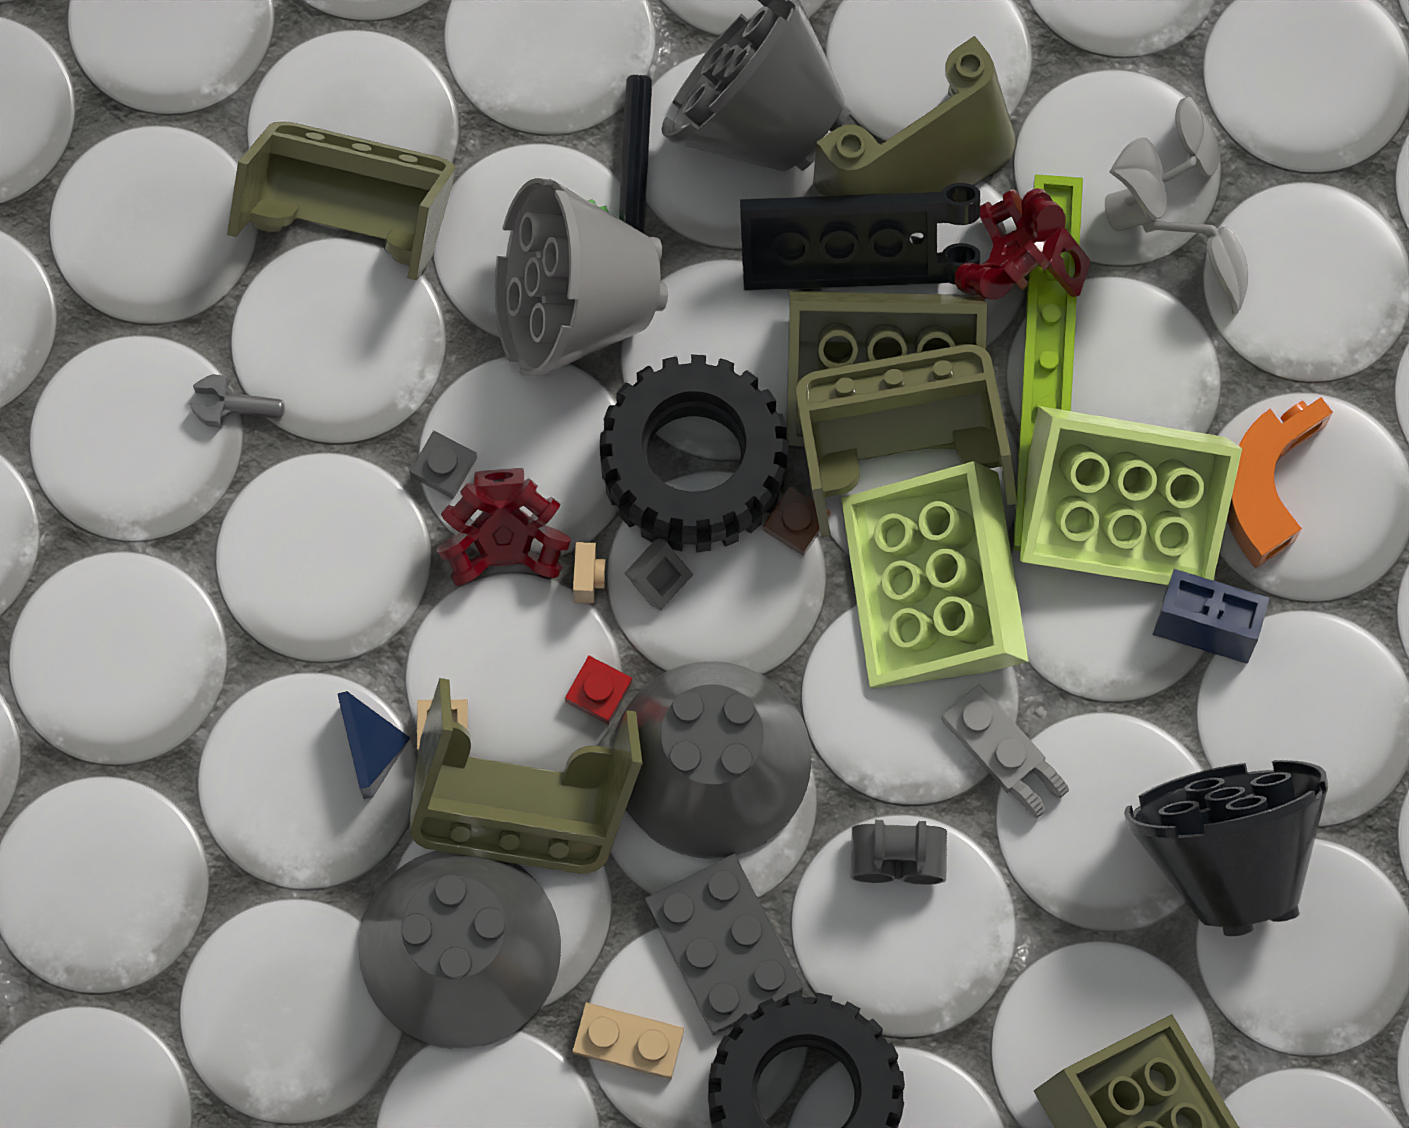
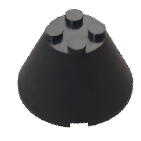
M1273 760L1274 770L1248 772L1246 763H1239L1185 775L1160 784L1139 795V807L1134 811L1132 805L1125 808L1124 814L1127 827L1204 925L1222 927L1225 936L1245 935L1254 930L1253 924L1267 920L1273 922L1288 921L1300 914L1298 904L1328 791L1327 774L1322 767L1303 761Z

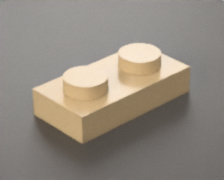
M586 1002L573 1054L672 1080L684 1028Z

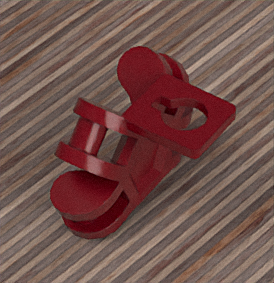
M1039 188L1032 189L1022 199L1016 190L1011 189L1003 194V200L994 205L986 202L980 206V219L988 231L993 246L986 262L982 264L966 262L957 269L955 285L958 290L965 294L979 295L985 299L997 300L1004 297L1014 283L1023 291L1030 285L1024 277L1039 265L1044 271L1048 269L1071 297L1080 296L1090 266V259L1066 230V215L1063 209L1052 200L1046 191ZM1012 217L1017 229L1007 234L1003 221ZM1063 252L1070 253L1074 260L1075 273L1073 278L1068 275L1065 261L1060 256Z
M523 468L475 472L474 485L467 483L460 491L463 497L455 506L448 505L442 511L441 516L452 528L460 532L446 540L437 549L441 560H448L453 569L450 577L455 586H460L474 580L489 566L525 564L540 575L550 578L559 577L562 566L558 561L561 552L568 550L571 539L565 533L546 526V524L556 514L560 503L553 497L546 499L536 491L538 485L530 478L524 481ZM505 479L504 482H493V480ZM524 506L533 514L529 516L520 508ZM477 510L482 511L474 521L470 518ZM534 538L543 544L541 553L530 551ZM474 542L480 555L469 559L465 550Z

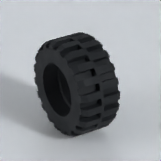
M691 354V363L679 364L677 356L662 359V369L656 372L649 365L637 372V382L633 386L625 382L616 393V404L608 406L603 418L604 430L600 433L599 447L602 479L605 481L606 494L611 505H617L619 508L620 518L629 528L637 525L641 529V537L652 543L656 538L664 539L673 550L681 552L683 544H696L697 552L711 551V543L721 540L723 545L727 547L739 541V533L746 530L749 533L755 531L762 524V516L765 512L771 513L777 504L779 491L784 487L787 471V427L783 414L776 411L777 401L769 389L761 391L758 388V378L748 370L744 371L740 376L734 372V363L722 358L719 359L717 366L706 364V355ZM697 416L714 420L729 429L738 440L741 457L736 472L721 485L705 491H683L665 484L651 471L647 450L650 439L661 427L679 418Z
M802 992L789 993L786 999L776 1002L772 998L758 1004V1009L747 1015L744 1013L734 1023V1028L728 1036L724 1035L717 1048V1054L714 1062L711 1063L708 1079L709 1118L712 1128H771L764 1120L758 1106V1082L763 1070L773 1058L784 1051L797 1047H812L826 1051L836 1057L848 1071L854 1088V1104L848 1120L841 1128H898L905 1103L903 1101V1090L905 1088L903 1071H900L897 1062L898 1053L893 1043H888L882 1035L883 1028L873 1018L870 1021L860 1014L861 1008L848 1001L843 1005L832 1001V995L817 993V997H803Z

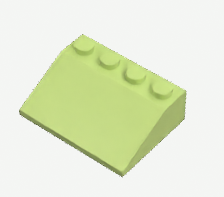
M1039 406L1028 456L1020 561L1168 585L1173 569L1214 580L1242 448L1222 436Z
M972 461L841 498L869 686L871 688L982 674L1029 662L998 472Z

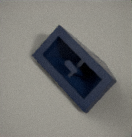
M348 691L337 693L363 799L374 797L410 740V737Z

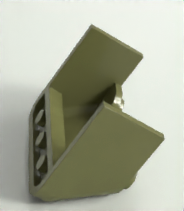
M274 122L268 125L238 161L227 235L237 237L248 222H253V225L260 230L277 232L282 229V226L290 225L295 218L386 239L385 249L393 255L395 261L409 265L407 278L417 280L433 256L453 185L455 165L447 159L294 122Z
M966 344L811 372L799 381L796 387V396L821 538L831 536L825 498L845 494L858 484L860 480L858 460L955 443L957 456L962 464L975 461L988 468L1000 467L1007 505L1017 504L1011 451L992 359L984 348Z
M439 678L420 738L410 812V831L414 842L429 850L577 874H587L600 869L609 857L642 765L636 712L626 710L613 748L601 746L579 748L568 758L564 772L469 756L471 750L470 734L463 725L452 721L450 680Z

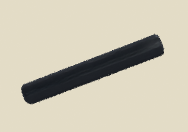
M630 75L626 79L619 219L644 234L652 79L647 75Z

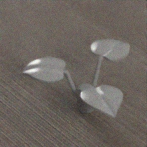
M1186 97L1179 101L1175 114L1178 136L1182 146L1188 153L1186 160L1163 174L1162 163L1153 144L1144 137L1132 141L1123 149L1109 171L1128 189L1108 194L1105 198V212L1111 227L1117 232L1142 225L1146 233L1164 230L1205 234L1209 238L1207 241V251L1211 265L1232 306V314H1235L1241 309L1248 286V265L1243 248L1233 231L1227 226L1217 230L1213 225L1156 221V219L1164 215L1167 208L1164 183L1190 170L1195 164L1203 177L1211 176L1215 173L1219 163V146L1215 131L1192 97Z

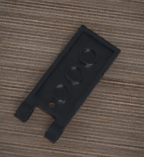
M955 183L946 186L942 192L740 199L744 291L937 283L955 285L957 269L966 262L980 264V251L973 245L956 243L947 246L942 252H937V223L968 225L976 222L980 218V190L968 183ZM914 233H921L923 234V237L920 238L911 235Z

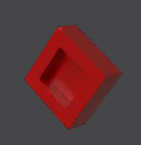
M588 655L565 697V702L609 725L633 683V679Z

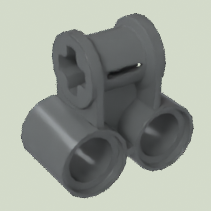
M875 819V824H860L852 827L851 879L867 883H885L900 879L907 883L922 885L940 884L946 881V829L926 825V821H918L917 825L908 826L885 825L883 820Z

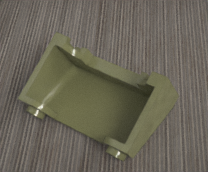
M976 36L955 48L947 58L945 77L950 84L948 94L951 97L881 145L877 143L866 129L857 125L841 126L816 142L813 185L822 196L942 192L946 186L955 183H968L975 186L1011 160L1015 148L1014 130L994 62Z

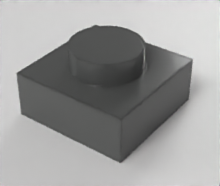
M433 430L409 471L410 476L454 499L474 465L477 453Z
M658 538L624 573L647 602L659 610H662L693 576V573L669 544Z

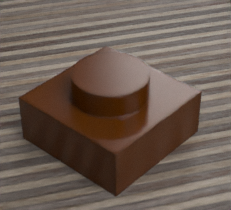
M789 486L764 523L763 531L802 556H805L820 533L815 502ZM827 509V515L829 520L831 517V511Z

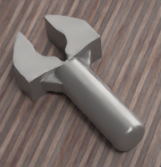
M212 374L193 385L195 393L214 394L221 400L213 406L190 403L193 413L206 426L222 428L223 419L232 413L278 419L284 415L285 403L283 400L235 394L229 388L228 377L224 375Z

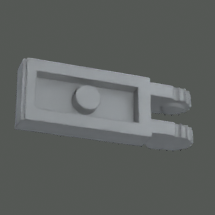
M980 683L942 715L941 719L1004 791L1006 793L1010 791L1034 817L1038 818L1046 811V808L1040 797L1028 785L1022 782L1030 773L1034 772L1047 789L1059 798H1062L1069 792L1068 785L1058 775L1056 770L1045 761L1046 757Z

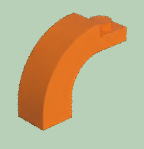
M1322 397L1308 406L1304 401L1295 404L1280 417L1283 423L1280 422L1269 408L1250 426L1239 444V447L1242 448L1227 520L1237 544L1255 569L1293 544L1302 530L1278 496L1274 481V471L1276 463L1281 457L1326 427L1333 411Z

